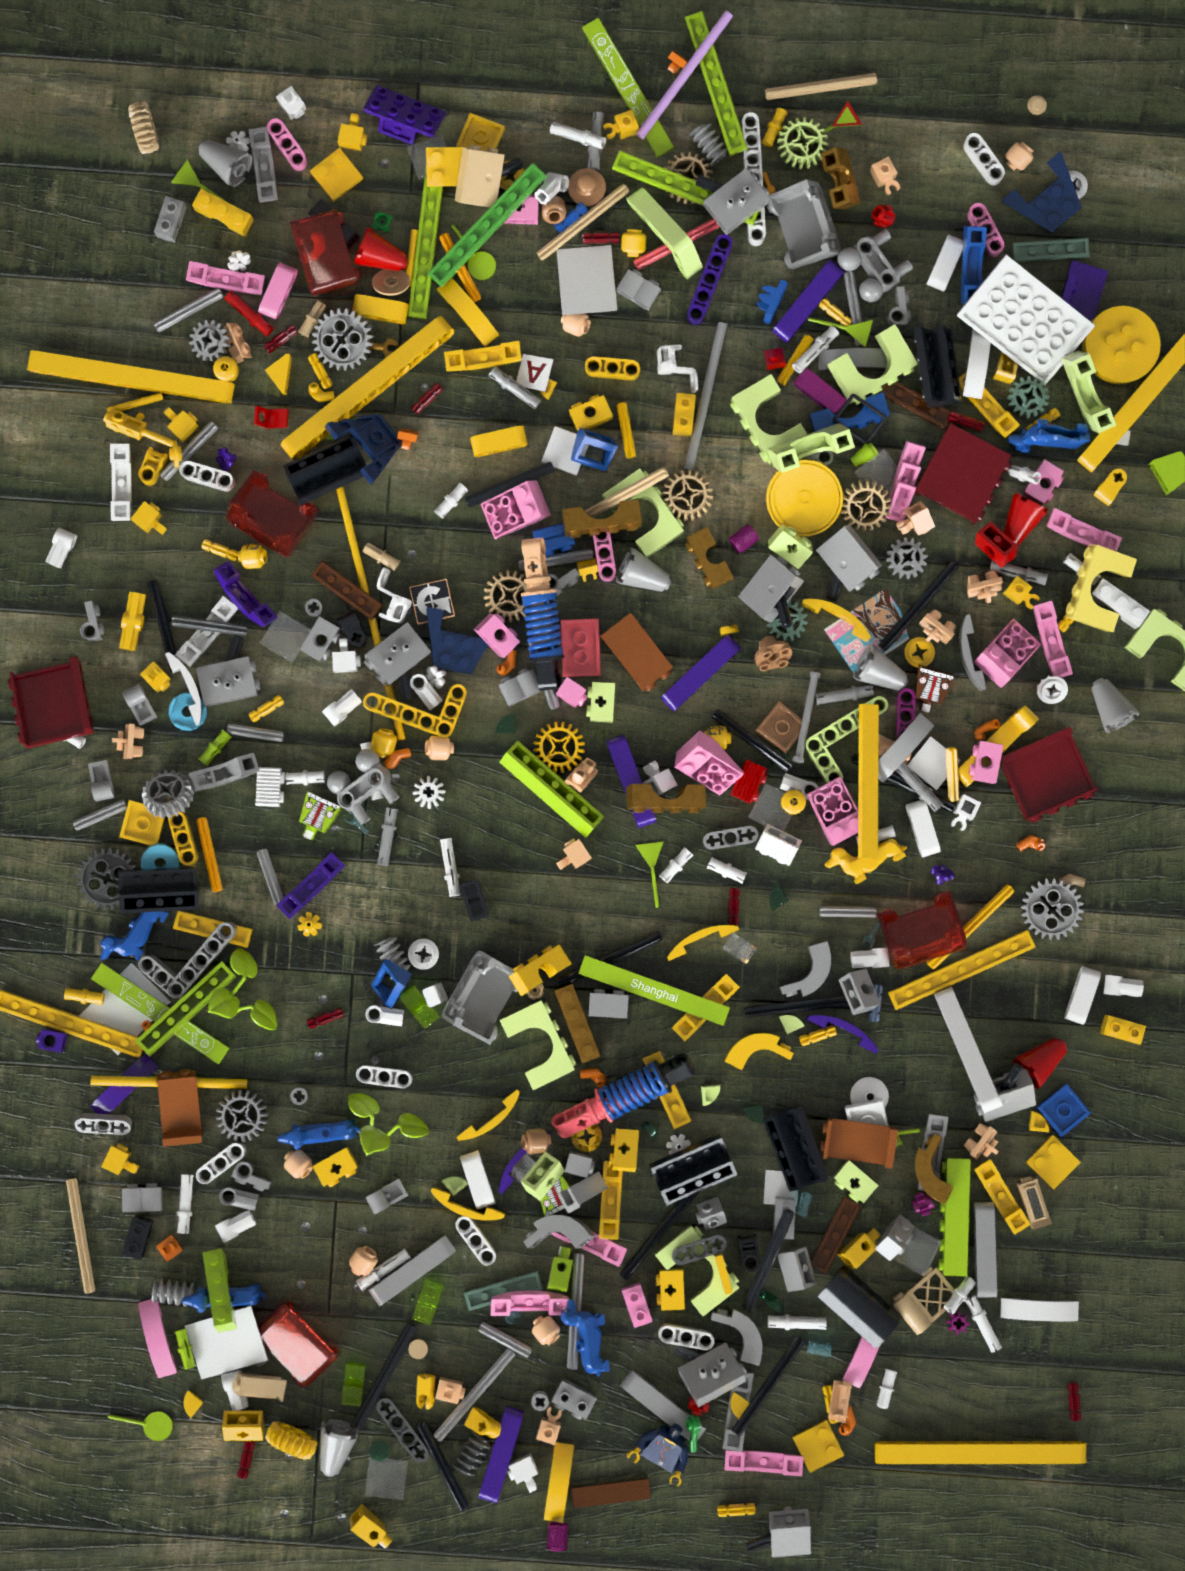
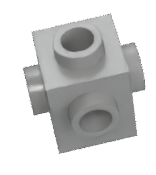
M718 1197L696 1205L699 1211L695 1213L698 1223H703L705 1230L727 1223Z

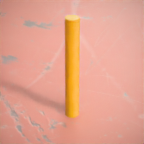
M414 229L410 233L409 260L406 267V274L410 277L409 287L412 284L418 230Z
M161 392L107 407L106 409L109 412H112L113 409L122 412L164 400Z

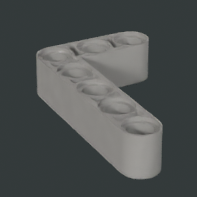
M231 921L221 923L178 974L157 956L151 954L142 957L138 962V967L141 972L170 997L180 998L187 994L237 933V926ZM225 925L231 928L229 936L223 933ZM212 940H215V941L218 942V944H219L218 950L212 949V947H211V941H212ZM200 955L206 957L205 965L199 962L198 958ZM146 959L152 961L153 967L151 969L145 966ZM188 969L194 972L193 979L187 977L186 972ZM161 971L167 974L166 981L160 979ZM175 984H179L182 987L181 994L175 992Z

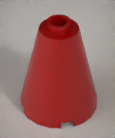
M367 227L355 256L354 264L400 272L401 268L405 270L409 260L405 258L406 253Z
M1015 492L1003 533L1019 546L1049 510Z
M1053 1038L1017 1056L1013 1060V1064L1018 1063L1020 1066H1023V1070L1027 1069L1034 1088L1038 1089L1043 1086L1067 1053V1045L1063 1040Z

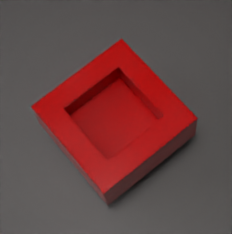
M782 348L763 351L767 370L786 367Z

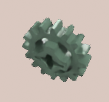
M1028 376L1026 381H1024L1021 377L1019 383L1015 381L1013 383L1014 388L1009 389L1012 395H1008L1007 399L1012 400V402L1008 406H1014L1013 413L1019 411V417L1023 414H1026L1027 419L1030 418L1031 414L1037 417L1038 412L1043 413L1044 409L1042 407L1048 406V403L1045 402V400L1050 398L1049 395H1045L1048 388L1043 389L1044 382L1038 384V378L1031 381L1030 376ZM1027 385L1029 386V387H1028L1027 389H1025V390H1024V389H1019V388H1021L1022 386H1027ZM1031 391V393H1030V395H1031L1030 398H1031V399H1030V401H1028L1027 404H1026V401H1027V400H1026V399H1027L1026 395ZM1029 406H1037L1034 409H1028Z
M789 600L787 603L788 608L797 613H790L793 625L800 621L798 628L793 631V625L789 628H783L780 618L766 625L767 628L772 627L770 634L776 633V639L781 636L783 641H786L787 637H789L790 641H793L794 635L799 638V631L805 632V628L802 626L808 624L807 621L803 620L807 617V614L801 613L804 608L798 609V602L791 605V600ZM777 628H783L786 633L779 631Z

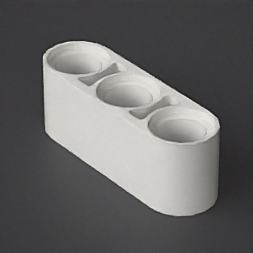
M969 134L963 145L964 151L988 184H999L1005 174L1003 166L979 134ZM973 140L978 146L971 147L968 142ZM986 156L989 162L984 163L979 157ZM990 172H998L999 178L992 177Z
M948 234L927 285L943 292L945 291L963 250V240Z
M185 461L179 467L180 474L188 481L222 491H231L235 486V479L226 471L192 461ZM187 467L194 468L191 475H185L184 472ZM211 472V479L203 480L204 473ZM225 477L230 478V483L227 486L221 485V480Z
M919 800L906 804L907 814L921 857L941 852L926 802Z
M1081 966L1065 1012V1019L1084 1025L1101 977V972Z
M363 1065L356 1072L357 1079L367 1084L406 1088L413 1081L412 1074L407 1070ZM362 1069L370 1071L369 1079L361 1077L360 1072ZM382 1071H386L390 1075L387 1082H383L379 1078ZM400 1074H406L409 1077L407 1084L403 1085L399 1082Z
M235 1142L197 1170V1181L202 1184L213 1181L246 1155V1146L241 1142ZM234 1146L241 1148L242 1153L240 1156H235L232 1153ZM218 1158L225 1159L226 1166L224 1168L218 1167ZM203 1169L210 1172L211 1176L208 1180L203 1179L201 1176Z
M479 1151L460 1156L476 1209L496 1204Z
M460 1216L456 1222V1229L483 1265L493 1264L496 1259V1251L472 1218ZM466 1219L469 1221L470 1227L462 1229L459 1222ZM472 1236H480L482 1242L479 1245H474L471 1242ZM490 1251L493 1254V1258L486 1261L483 1259L482 1253Z
M670 1323L662 1324L658 1330L659 1338L664 1343L701 1350H709L714 1345V1337L707 1330ZM666 1328L671 1329L673 1332L669 1338L662 1336V1331ZM684 1332H689L692 1335L689 1341L681 1339V1335ZM704 1335L711 1338L710 1343L707 1345L700 1343V1339Z

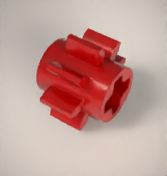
M883 204L876 206L872 211V219L875 220L873 224L879 228L881 226L883 228L891 226L895 220V213L892 212L894 208L888 204L886 206Z
M690 1395L688 1408L692 1409V1414L701 1416L702 1412H708L710 1401L698 1407Z

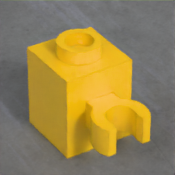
M633 110L615 115V124L606 123L603 125L604 130H612V133L607 135V139L614 138L618 133L622 140L635 135L639 130Z
M351 113L349 125L341 123L338 137L339 147L362 151V146H366L367 134H365L363 127H358L359 114Z
M169 407L163 412L172 421L167 427L183 443L199 428L196 423L198 419L191 412L187 414L185 411H182L177 416Z
M144 501L130 518L147 533L154 528L163 535L167 530L158 522L162 516L158 512L160 508L152 502L148 504Z
M1018 576L1012 580L1002 593L1017 605L1024 601L1029 609H1033L1030 599H1035L1037 602L1040 600L1036 594H1029L1032 586Z
M154 661L140 673L146 682L157 692L160 690L162 692L170 686L169 682L172 680Z
M118 1143L117 1146L112 1145L101 1167L120 1175L124 1169L135 1174L140 1166L128 1161L131 1152L127 1151L128 1147Z

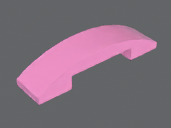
M189 261L186 277L187 281L196 284L255 295H262L265 279L264 275L235 272Z
M1053 508L1047 527L1083 545H1099L1117 552L1122 537L1106 530H1099L1072 518V515Z
M1048 601L1033 606L1040 640L1052 676L1057 675L1062 678L1072 675L1073 672L1069 658L1066 656L1057 625V616L1053 602Z
M555 1232L551 1234L565 1242L571 1243L570 1240L560 1232ZM593 1232L595 1237L584 1245L582 1249L620 1267L627 1248L610 1239H599V1234Z
M526 1290L507 1292L491 1297L490 1314L491 1316H510V1311H548L549 1315H561V1312L567 1307L569 1297L547 1291Z
M150 1299L139 1302L138 1306L143 1331L158 1378L177 1373L173 1354L170 1352L158 1300L153 1302Z
M861 1337L842 1381L851 1382V1385L860 1388L879 1347L877 1349L874 1348L867 1340Z
M726 1450L724 1470L741 1472L746 1470L802 1476L803 1456L758 1450H742V1452Z

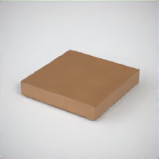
M778 701L755 732L785 755L799 738L802 719Z

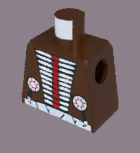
M918 665L915 696L922 700L920 710L930 713L933 703L942 705L954 681L955 676L953 673Z

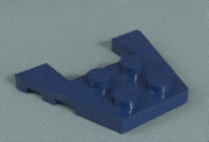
M1058 152L1047 162L1059 179L1029 204L1024 201L1016 189L1002 199L1003 203L1051 233L1082 208L1061 152Z
M380 413L359 416L357 419L352 420L343 419L335 423L332 421L325 425V428L335 440L350 432L370 456L373 462L363 467L360 471L370 484L374 483L402 444V440L397 439L398 435Z
M426 607L433 666L472 674L488 644L480 636L478 638L440 630L444 610Z

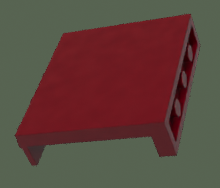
M950 423L916 486L914 494L919 497L922 495L972 521L971 524L974 525L977 521L980 522L985 514L982 511L984 506L991 503L994 497L991 494L993 489H998L1003 480L1000 477L1002 472H1007L1012 463L1009 461L1011 455Z
M77 656L69 658L70 662L17 675H14L12 671L9 672L10 679H8V685L10 690H13L11 702L17 712L14 715L16 725L20 728V732L17 733L18 740L26 749L94 733L82 665Z
M1071 727L1001 757V768L1025 821L1031 820L1032 823L1043 819V814L1047 812L1049 815L1060 811L1059 807L1066 805L1067 808L1078 803L1077 799L1084 797V800L1095 796L1094 792L1099 790L1098 787L1095 788L1071 735L1073 734Z

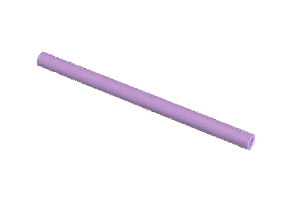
M728 11L723 13L637 131L636 135L643 140L732 19L733 15Z

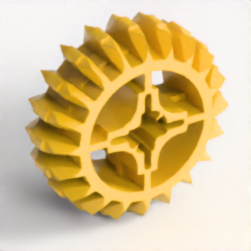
M555 721V728H551V725L547 724V732L544 728L540 729L544 734L543 736L536 734V737L540 739V742L534 741L533 743L539 746V748L533 749L534 753L540 752V755L536 757L538 759L542 758V762L548 764L547 767L551 768L553 766L554 773L557 772V767H560L561 773H564L565 766L571 771L570 764L572 763L577 767L578 764L574 760H582L578 753H585V750L579 749V746H584L585 742H578L583 736H575L578 732L577 728L573 732L570 731L572 724H569L568 728H564L565 722H562L561 727H558V723ZM554 732H564L568 735L562 740H557L551 734ZM547 738L552 744V749L545 756L543 744ZM571 739L575 743L573 756L566 750V745ZM566 741L563 745V750L566 754L554 752L556 748L555 743L559 742L560 744V742ZM556 755H562L568 761L555 763L550 760Z
M279 1421L272 1422L266 1432L265 1438L268 1443L288 1455L290 1454L304 1460L311 1459L317 1449L318 1442L312 1435L290 1424Z

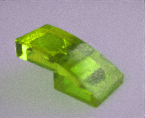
M415 985L399 996L400 1000L412 1012L424 1029L440 1017L433 1007L428 1006L425 997Z
M425 1279L413 1314V1320L431 1325L444 1285Z
M346 1362L342 1404L361 1406L366 1364Z

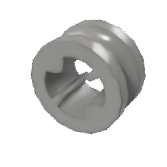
M317 599L308 600L305 605L306 613L311 617L319 616L322 612L321 602ZM313 603H317L316 606H319V610H315L314 613L310 612L311 609L308 610V607L312 606Z
M302 1087L294 1089L290 1095L292 1102L296 1105L304 1104L309 1097L307 1090ZM298 1091H302V1095H305V1098H302L300 1102L294 1097V1094H297Z

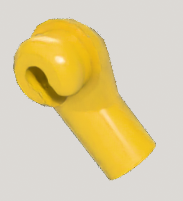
M315 382L309 385V394L316 401L324 402L335 399L334 391L324 392Z

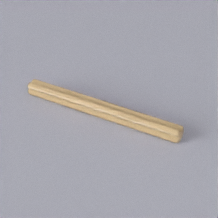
M875 73L768 88L765 89L766 100L875 85L877 84V77Z
M625 184L620 185L537 252L538 257L541 260H545L629 192L628 187Z
M665 467L660 468L584 512L594 518L618 505L619 502H623L669 476V473Z
M76 1178L66 1180L83 1288L85 1293H92L95 1291L78 1182Z

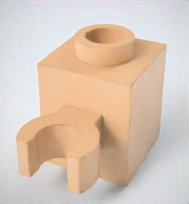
M889 156L871 166L870 173L878 188L885 185V193L888 196L891 195L890 186H894L899 191L900 185L897 181H894L897 171Z
M921 501L905 509L904 512L907 519L896 523L898 530H901L902 534H906L912 529L918 536L927 533L935 527L928 508Z
M573 838L564 844L566 848L563 851L567 857L556 864L560 870L570 863L577 869L592 858L580 839L575 841Z
M440 1377L435 1399L458 1404L459 1399L463 1400L466 1388L462 1387L463 1382Z
M549 1406L547 1409L548 1418L542 1417L536 1439L555 1445L561 1427V1422L556 1420L561 1417L562 1410H559L557 1415H552V1406Z

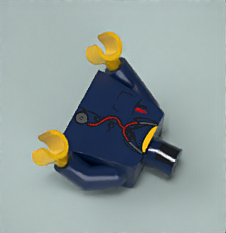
M673 1424L670 1429L662 1425L658 1429H652L643 1433L635 1444V1449L627 1453V1458L629 1459L631 1454L636 1453L633 1463L638 1462L641 1455L670 1473L675 1471V1474L670 1477L669 1481L671 1484L672 1478L677 1477L679 1479L678 1487L681 1484L680 1475L684 1473L688 1462L687 1447L684 1445L685 1438L680 1435L683 1428L678 1424Z

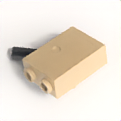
M470 145L469 148L463 147L454 201L491 207L498 199L501 177L522 169L523 163L521 159L516 158L503 164L505 155L499 153V149L488 147L486 151L481 150V146Z

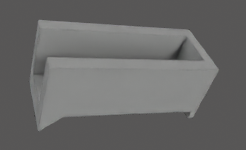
M598 1171L562 1191L558 1196L567 1212L570 1213L579 1208L581 1203L603 1192L608 1187Z

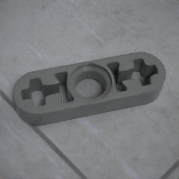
M715 1234L676 1247L672 1252V1259L676 1264L684 1265L724 1251L727 1243L722 1235ZM716 1238L719 1241H723L720 1244L721 1248L717 1249L716 1246L710 1247L712 1251L708 1252L705 1241H709V1245L713 1244ZM702 1244L705 1247L702 1255L694 1253L695 1245ZM690 1247L693 1258H690L689 1255L684 1256L683 1261L675 1258L678 1255L677 1251L681 1250L682 1253L688 1252L686 1248Z

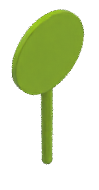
M452 225V229L455 231V233L457 234V236L461 239L463 236L461 235V233L459 232V230L456 228V226H455V225ZM477 252L468 261L469 273L478 280L490 278L496 270L495 259L487 252Z
M161 1411L149 1414L145 1421L108 1415L110 1419L143 1425L146 1436L154 1441L166 1439L173 1428L171 1418Z

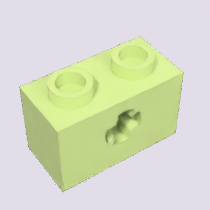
M782 524L768 540V547L797 569L813 553L811 541L806 537L802 538L797 535L796 530L791 526L786 527Z
M592 682V687L588 686L587 698H591V706L587 705L586 717H590V722L613 723L615 683ZM603 698L606 705L603 704V707H598L599 705L595 701Z
M544 1152L523 1177L521 1183L528 1193L541 1201L565 1171L560 1161Z
M846 1160L832 1176L836 1179L834 1183L842 1190L844 1188L851 1192L849 1196L857 1203L859 1200L864 1203L878 1187V1184L849 1160ZM855 1177L858 1178V1185L856 1187L854 1185L853 1187H850L852 1184L850 1180L852 1178L855 1180Z

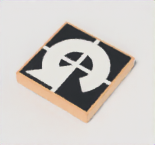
M447 579L409 587L418 625L428 623L426 607L444 610L442 619L455 617Z

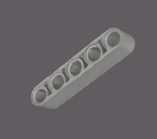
M974 1202L973 1226L976 1297H997L994 1202Z
M444 1235L368 1291L377 1304L381 1306L455 1253L456 1249L447 1236Z
M632 1369L620 1386L671 1427L673 1424L680 1425L683 1428L681 1435L689 1440L690 1431L686 1428V1419H688L690 1414ZM701 1424V1430L699 1433V1437H697V1441L707 1429L703 1424Z

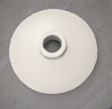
M865 1077L853 1085L850 1092L851 1104L870 1101L867 1099V1094L872 1093L874 1096L872 1100L882 1098L884 1108L887 1106L889 1099L888 1090L879 1079Z

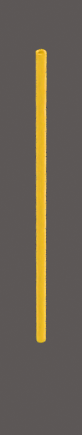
M342 486L336 489L360 588L370 594ZM376 617L373 620L368 618L376 647L382 642ZM392 684L388 687L385 685L387 697L396 701ZM389 703L391 713H394L395 706ZM393 720L398 741L406 739L402 723Z

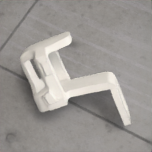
M682 345L660 346L657 350L658 374H689L691 393H695L698 390L696 370L694 368L676 366L675 351L681 350ZM661 351H663V357H664V361H663V362H662Z
M383 567L378 578L377 588L392 596V600L387 614L379 613L378 616L395 623H402L408 609L411 607L412 601L384 589L390 570Z

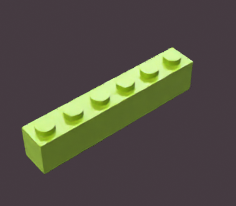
M519 741L500 760V763L585 838L604 818L597 809L573 788L564 783L565 781Z
M221 961L135 1042L149 1057L153 1055L209 1003L216 989L225 988L236 978L235 975Z
M945 1157V1162L941 1163V1173H944L943 1182L954 1188L946 1204L940 1203V1212H943V1220H940V1232H943V1239L939 1240V1251H942V1259H939L938 1268L944 1276H967L970 1159Z

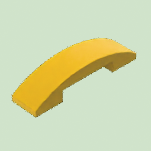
M453 278L443 287L439 286L436 289L473 331V334L484 347L499 336V333Z
M519 341L464 351L461 349L444 352L447 372L489 368L522 360Z
M967 371L959 377L962 392ZM985 387L982 399L967 397L987 422L1004 438L1020 426L1013 416L1000 406Z
M803 600L801 605L810 611L818 614L822 608L854 626L851 634L868 643L871 638L869 632L846 609L824 600Z
M720 925L699 930L679 942L669 953L667 959L670 961L686 954L685 945L718 931L722 938L738 931L739 928L733 925Z
M725 974L702 998L723 1004L740 987ZM686 1012L672 1029L686 1041L706 1019Z
M517 1089L502 1101L506 1108L481 1128L476 1130L471 1125L456 1137L458 1141L478 1137L497 1126L512 1110L520 1091Z
M989 1159L974 1168L982 1185L1013 1234L1015 1235L1031 1225L1010 1193L992 1160Z
M604 1161L603 1180L608 1189L604 1190L601 1195L599 1239L618 1240L623 1171L612 1170L613 1165H609V1161Z
M434 1186L431 1189V1193L439 1202L462 1216L477 1220H498L505 1216V1212L488 1206L485 1213L449 1201L450 1192Z
M555 1443L544 1520L563 1523L574 1444Z

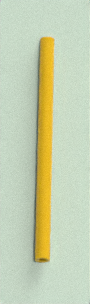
M91 1075V1085L158 1087L156 1077ZM196 1078L197 1088L247 1089V1079Z

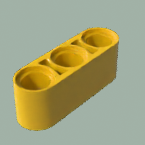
M356 294L352 312L356 310L357 317L363 315V318L406 324L409 304Z
M594 356L586 360L585 372L591 377L631 381L638 378L640 365L634 360ZM591 363H596L599 368L596 371H591L588 366ZM609 365H616L618 370L614 373L609 372L607 369ZM629 366H633L636 368L637 372L635 374H629L627 373L626 369Z
M515 426L470 438L474 457H482L528 445L524 426Z
M179 812L178 815H181L183 818V822L180 825H175L174 823L175 814L171 816V819L168 818L180 862L184 865L192 866L198 861V853L188 817L185 813ZM182 833H186L188 836V841L184 844L179 842V836ZM186 852H191L193 854V860L191 862H186L184 860V855Z

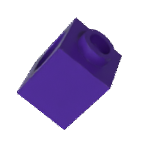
M42 1029L41 1032H38L36 1043L39 1044L38 1048L59 1053L64 1052L68 1033ZM49 1035L55 1037V1043L52 1046L47 1043Z

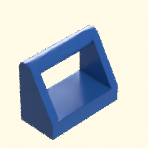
M580 427L576 434L571 461L606 471L618 446L613 438ZM585 443L604 449L602 462L580 455Z
M385 959L371 986L384 1005L392 1009L412 974L392 961ZM386 972L389 973L396 983L393 990L381 983Z

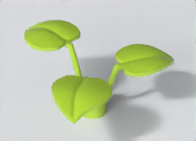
M237 948L230 956V965L235 973L243 975L232 993L226 988L216 989L210 998L208 1012L225 1018H233L242 1010L252 1009L250 1016L257 1025L268 1030H276V1014L268 1002L257 1000L254 1006L239 1007L240 1001L234 995L247 977L254 978L256 976L257 964L247 951Z
M362 1093L348 1095L350 1110L356 1116L362 1118L370 1117V1125L363 1126L360 1130V1141L366 1155L387 1149L391 1143L389 1136L398 1128H400L403 1135L410 1138L423 1137L430 1132L427 1125L418 1116L405 1113L399 1116V1124H396L386 1134L380 1129L373 1127V1114H377L380 1111L377 1101Z

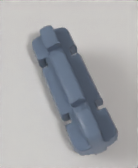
M873 984L881 1003L882 996L880 994L882 993L883 986ZM881 1004L869 1013L868 1020L870 1022H879L880 1014L878 1012L880 1011Z

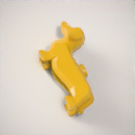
M890 838L878 845V859L853 857L844 848L837 847L831 851V858L824 866L831 868L840 864L846 874L855 877V884H859L867 879L865 873L874 871L887 857L894 856L892 858L894 862L906 857L903 851L907 849V846H900L895 839Z

